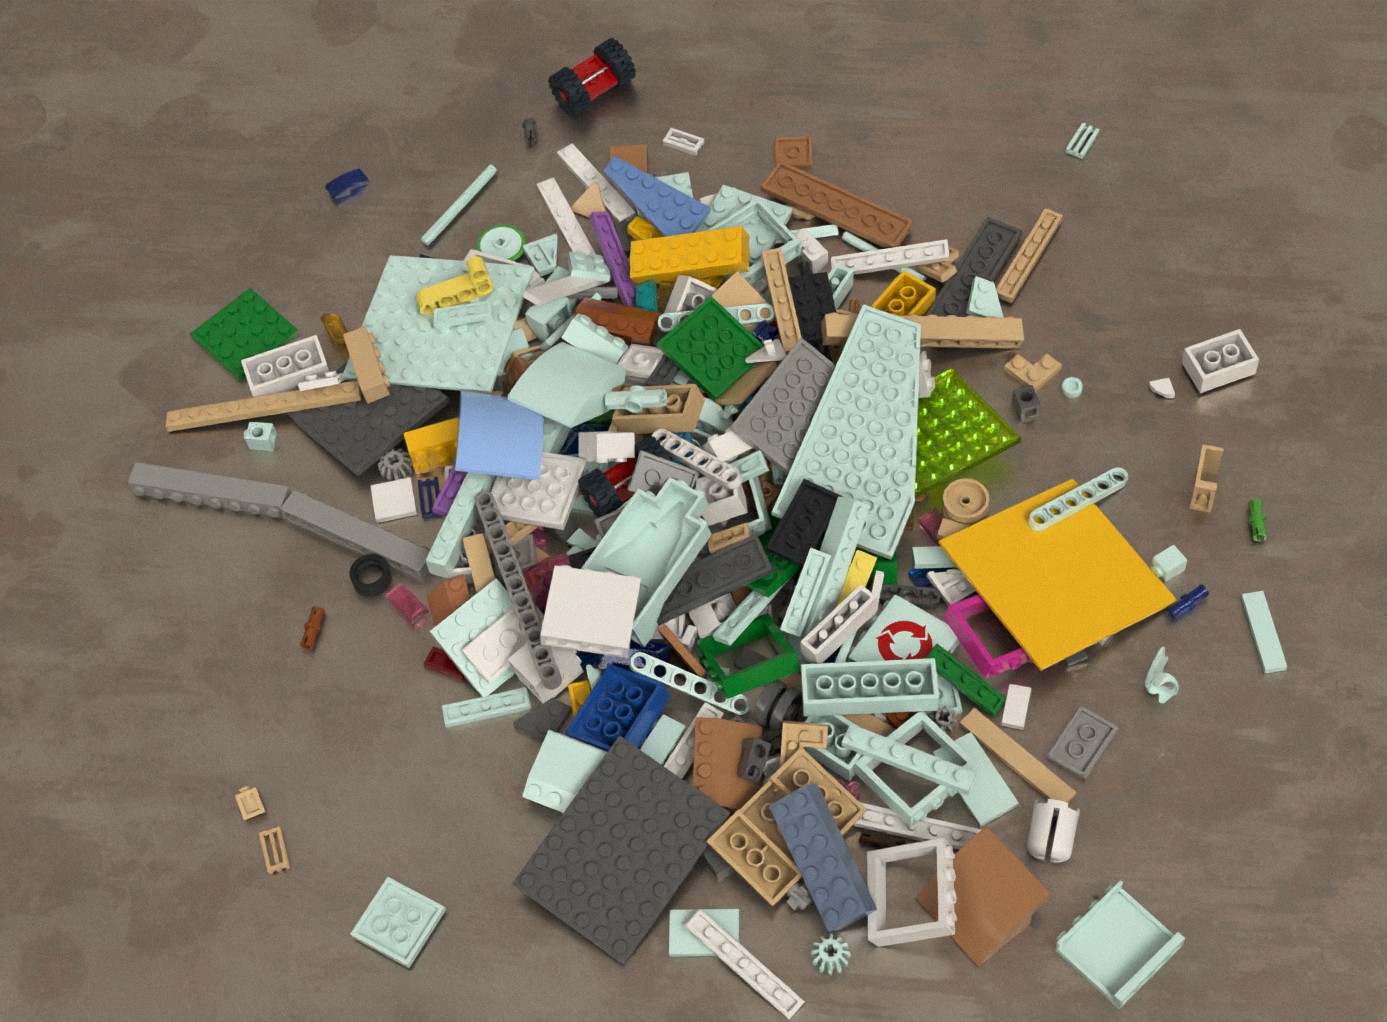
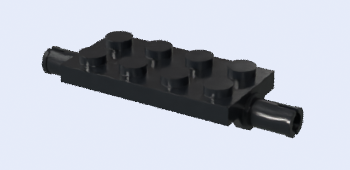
M806 261V267L804 268L803 262L798 264L800 276L788 278L801 337L828 360L832 361L830 345H823L821 327L825 314L837 313L827 272L812 274L810 263Z

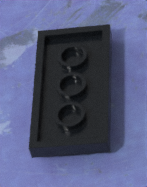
M803 479L766 546V551L803 568L810 548L816 549L829 525L838 496H843Z

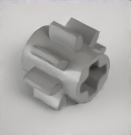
M945 705L943 709L934 711L935 715H930L929 718L943 731L947 730L951 733V725H956L957 720L952 718L955 711L950 712Z
M799 882L795 883L786 893L790 897L787 903L794 910L797 907L804 910L813 901L805 883L803 885Z

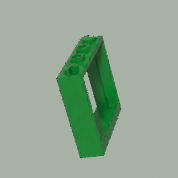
M768 613L756 617L731 646L715 641L712 635L696 641L698 645L696 654L699 661L702 662L704 669L709 673L712 682H715L718 692L722 691L727 699L801 670L795 650ZM764 636L768 637L780 654L727 676L714 658L718 654Z

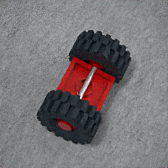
M609 38L594 48V55L572 69L564 67L549 77L548 82L550 83L549 88L552 89L551 93L555 96L556 102H559V106L563 107L565 112H568V115H572V117L578 115L590 107V102L613 86L619 88L635 78L636 69L633 68L635 65L631 61L632 58L627 54L628 51L624 50L623 45L619 44L618 40Z
M650 435L635 444V458H627V462H620L604 473L596 468L578 479L581 493L584 495L585 501L589 504V508L593 510L595 516L600 518L616 511L633 497L635 493L627 491V487L641 450L672 461L665 448L661 446L658 440L656 441L655 437Z

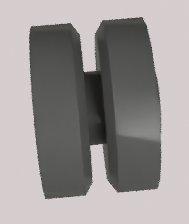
M778 679L768 683L756 702L752 715L753 721L763 726L769 724L772 731L782 729L783 721L795 720L802 705V692L794 687L787 689L786 683Z

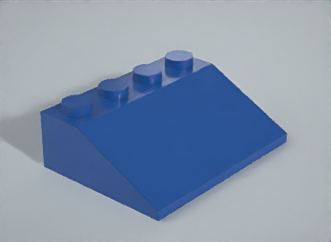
M609 664L569 725L565 735L607 752L619 736L639 748L670 699V695L663 682Z

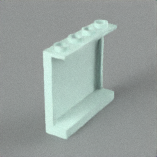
M1121 880L1116 885L1111 884L1105 890V896L1100 901L1096 899L1088 907L1089 912L1085 916L1079 915L1073 921V927L1068 932L1064 930L1056 938L1057 944L1055 949L1060 956L1118 1009L1183 946L1185 937L1179 932L1175 935L1172 934L1123 890V882Z

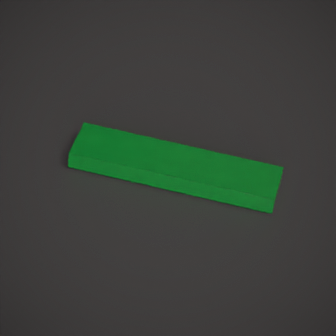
M937 643L925 659L935 658L936 672L993 717L1006 698Z

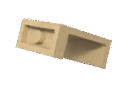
M1202 444L1189 509L1211 513L1218 483L1202 481L1200 479L1202 471L1218 474L1224 448Z

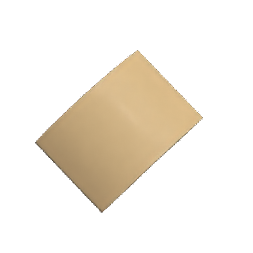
M802 747L770 777V780L740 810L738 809L706 841L772 907L786 895L795 883L800 882L803 877L769 805L804 785L817 784L842 837L867 811L855 797Z

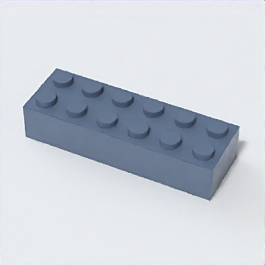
M817 784L804 785L769 805L828 932L841 930L878 910Z

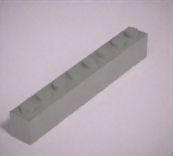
M135 462L127 482L132 492L139 496L149 495L157 499L167 498L176 502L186 501L195 505L204 504L214 508L223 507L233 511L242 510L252 514H266L275 518L278 516L283 517L280 508L291 494L289 486Z
M293 490L280 508L285 520L362 555L374 554L381 556L389 567L423 582L429 573L426 558L431 549L428 547H420L408 538L402 539L390 530L385 531L374 523L364 522L360 517L356 515L351 516L341 508H333L323 500L319 499L317 501L305 492L300 493Z

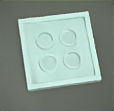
M387 877L350 935L359 942L410 968L446 909L437 902Z

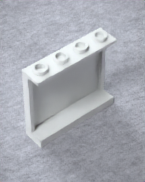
M555 565L540 634L541 645L628 658L638 596L641 590V578H637L634 575H616L608 571L603 573L588 568L576 569L568 565Z

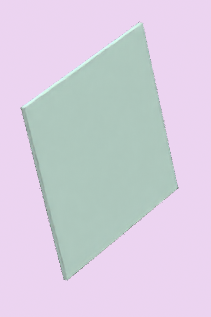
M390 255L362 324V327L366 326L368 333L372 332L375 337L376 343L373 346L378 347L381 355L378 360H382L386 369L383 375L388 376L390 384L491 393L524 301V291L528 289L532 278L534 266L485 263L493 290L487 295L462 304L491 300L493 303V320L435 328L433 325V314L424 315L420 312L416 293L424 288L469 273L467 261ZM349 357L343 372L344 380L356 381L358 379Z

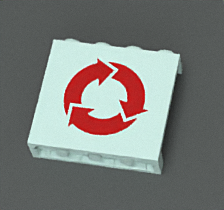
M895 594L890 601L887 600L884 603L881 614L879 616L876 615L872 619L871 627L867 632L864 631L861 634L858 645L849 650L847 658L848 662L925 659L937 643L952 655L960 642L947 623Z

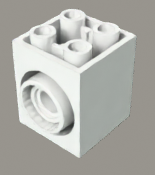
M527 643L507 660L517 678L544 704L554 698L583 673L580 665L582 661L576 655V650L551 647L562 677L561 685L553 690L544 687ZM550 674L546 678L552 677L554 674Z

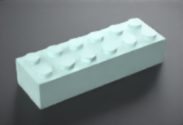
M935 658L801 664L803 717L938 710L939 692Z

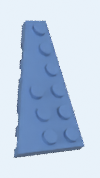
M616 156L612 158L604 169V174L626 195L630 202H633L637 210L664 237L696 232L711 212L709 206Z

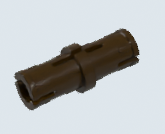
M862 829V835H860L859 843L879 847L878 849L906 845L907 840L887 836L885 832L879 834Z

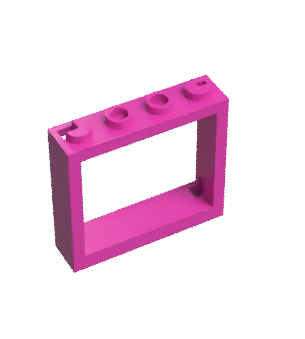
M980 595L948 606L943 619L950 626L985 679L996 674L999 676L1009 669L1015 670L1024 663H1033L1023 648L995 659L991 657L965 620L967 617L991 609Z

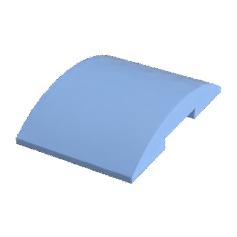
M461 391L455 471L539 480L544 416L507 400L508 396Z

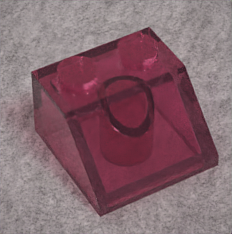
M567 553L545 558L524 571L534 604L539 610L546 609L554 566L568 565L571 567Z

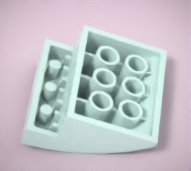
M561 342L544 352L527 368L510 391L507 400L572 428L609 411L605 406L606 392H612V388L625 383L626 368Z

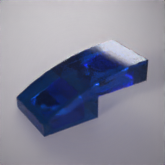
M359 168L333 179L326 184L325 188L334 199L350 196L352 189L368 186L369 179Z

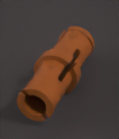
M316 606L312 607L309 620L304 625L305 632L300 646L304 649H308V646L309 650L313 649L317 634L321 631L320 624L325 614V610L321 607H317V611Z

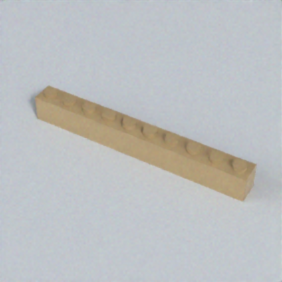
M835 312L825 314L821 322L823 345H845L859 314L850 313L842 315ZM916 314L898 316L921 324L920 347L1019 349L1024 341L1022 318H1015L1013 316L996 318L995 316L982 318L973 315L966 317H957L955 315H948L946 317H937V315L917 316Z

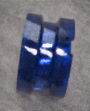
M763 320L753 331L752 335L764 345L763 341L769 339L773 341L775 335L778 334V328L770 326L767 320Z

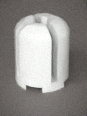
M1037 799L1033 807L1027 850L1036 859L1044 861L1052 819L1057 820L1050 863L1065 862L1072 854L1080 810L1078 808L1076 812L1068 808L1069 803L1054 799H1048L1047 803L1037 804Z

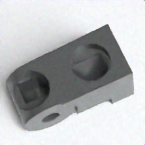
M756 737L744 739L742 746L744 752L738 767V777L752 783H757L760 780L769 755L770 743Z

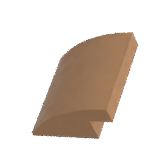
M987 826L956 852L953 859V868L956 874L954 881V891L956 893L954 912L957 921H955V935L949 936L977 967L981 966L1028 927L1032 914L1049 901L1050 892ZM937 873L916 897L917 902L935 921H939Z

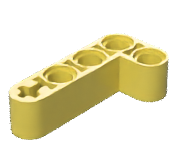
M474 256L467 261L469 273L418 291L416 293V300L420 312L424 315L433 314V309L459 305L489 294L493 290V285L483 258Z

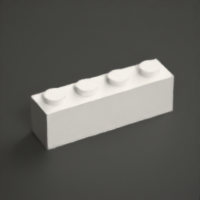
M860 584L800 641L802 655L813 664H822L878 610L877 596Z

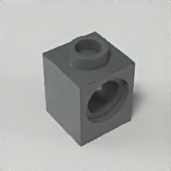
M1033 385L1022 386L1013 390L1012 403L1020 421L1040 416L1041 403Z

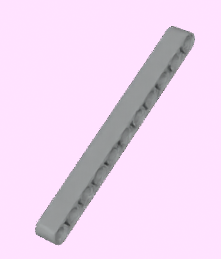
M481 491L476 495L475 503L536 670L545 688L550 690L556 689L561 685L562 677L551 647L541 645L542 623L493 494L490 491ZM554 674L552 677L546 678L548 675Z

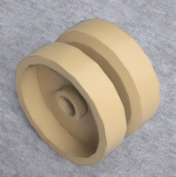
M968 478L957 479L950 483L943 494V518L968 526L986 519L990 499L987 489L980 482Z

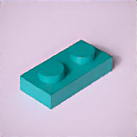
M654 280L636 286V308L657 312V285Z

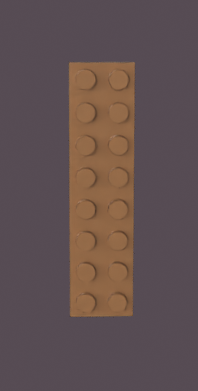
M783 161L777 163L761 185L762 192L886 249L899 247L914 226V220Z

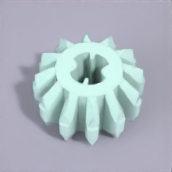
M829 934V939L826 940L821 935L820 943H813V948L815 949L811 951V957L814 958L813 965L819 966L821 973L828 969V974L831 976L833 969L840 973L842 972L841 966H848L847 959L851 957V952L847 951L849 945L848 943H842L841 936L834 940L833 934ZM828 952H833V957H828Z

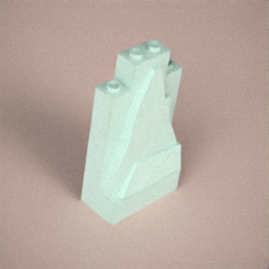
M670 477L657 496L648 490L644 492L638 489L581 568H588L603 573L608 571L623 576L634 575L637 578H641V590L639 591L631 640L643 647L647 645L659 627L657 620L664 602L712 535L708 528V523L700 518L709 505L705 498V493L698 488L692 489L680 479L676 481Z

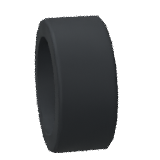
M374 554L364 555L353 562L350 568L349 576L355 590L362 595H378L386 590L391 582V572L387 562L381 556ZM369 567L381 568L382 576L376 582L364 584L359 581L358 576L364 569Z

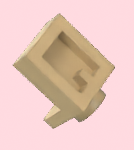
M251 785L238 789L239 794L235 795L244 820L266 812L257 787L252 788Z

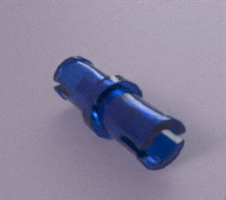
M1200 584L1188 594L1180 596V600L1166 609L1169 616L1175 620L1188 609L1192 610L1195 608L1196 603L1209 595L1207 588Z

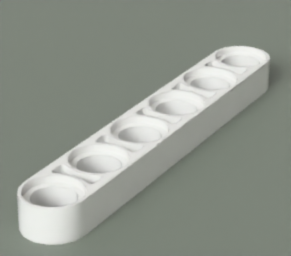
M658 429L651 435L656 438V441L660 437L666 436L660 444L665 448L669 456L728 489H735L741 485L743 479L737 468L666 429ZM680 444L678 448L671 450L673 445ZM688 452H694L690 457H685ZM702 460H708L704 465H699ZM716 468H722L720 472L713 473ZM730 476H737L733 481H727Z

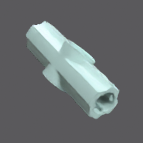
M637 385L630 387L629 391L606 392L605 406L608 410L627 409L632 413H640L642 408L663 407L668 402L665 389L646 390Z

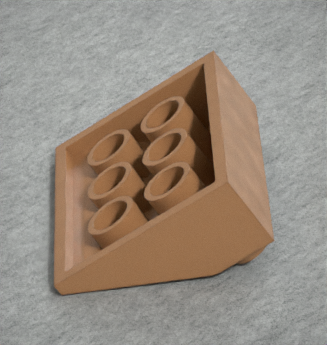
M696 718L693 787L730 813H735L761 788V778L757 783H752L738 777L737 772L744 752L742 748L744 739L756 737L762 740V726L719 718Z

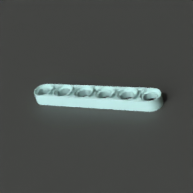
M769 304L725 307L743 326L764 324L765 321L763 320H766V323H768L774 317V309ZM761 309H768L771 316L767 319L760 316ZM744 310L749 311L751 318L747 321L742 320L740 312ZM693 311L662 314L658 318L657 327L661 332L669 333L680 323L682 317L689 316ZM664 318L670 319L672 326L670 328H663L661 320Z
M1119 467L1113 468L1035 509L1030 514L1028 520L1029 527L1035 531H1042L1116 492L1126 485L1129 477L1127 471ZM1113 475L1121 476L1123 481L1115 480ZM1103 483L1107 486V489H1101L1097 484ZM1081 492H1088L1092 497L1086 498ZM1071 500L1075 502L1076 506H1069L1065 501ZM1049 509H1057L1060 514L1054 515L1050 513ZM1039 517L1044 523H1036L1033 518Z
M639 652L634 654L629 660V666L635 673L663 682L668 687L734 715L746 714L750 709L749 699L741 694L729 699L725 698L723 703L716 702L714 694L718 690L715 683L655 657ZM636 657L644 658V668L638 669L634 666V659ZM657 665H662L666 671L665 675L661 678L654 674V668ZM676 674L684 675L686 681L683 686L675 684L674 677ZM697 682L705 685L706 690L704 694L700 695L694 691V685ZM737 699L743 700L746 705L745 709L741 712L737 711L734 707V702Z

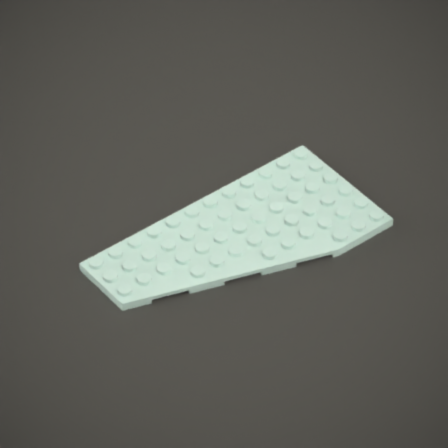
M863 304L772 510L773 516L782 519L803 479H806L845 498L855 499L870 506L856 547L892 560L915 503L921 324Z

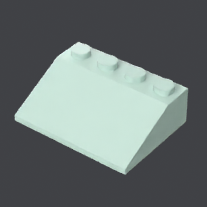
M548 730L529 773L522 797L564 813L607 754V751L553 730Z

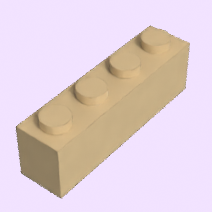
M366 326L343 334L361 391L367 403L389 396L388 387L391 384L388 376L383 375L386 369L382 360H378L381 355L378 347L373 346L376 343L373 333H368Z

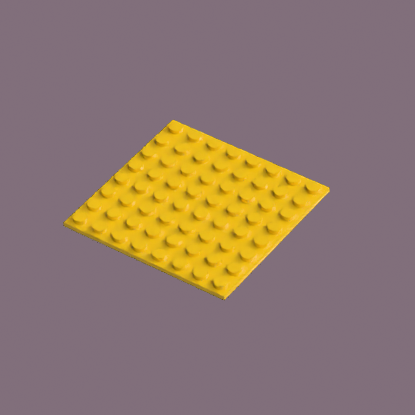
M1073 478L945 537L938 542L1040 671L1177 602L1172 593L1094 503L1042 531H1035L1029 527L1028 520L1032 511L1079 487ZM1081 492L1084 497L1089 498L1085 492ZM1071 500L1065 501L1069 506H1076L1075 502ZM1049 509L1050 513L1054 515L1060 514L1057 509ZM1039 517L1033 518L1036 523H1044Z

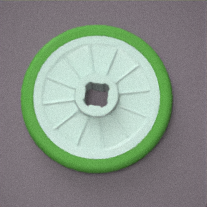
M496 225L485 230L480 235L476 249L483 253L516 261L524 253L523 245L526 244V239L523 233L513 226Z

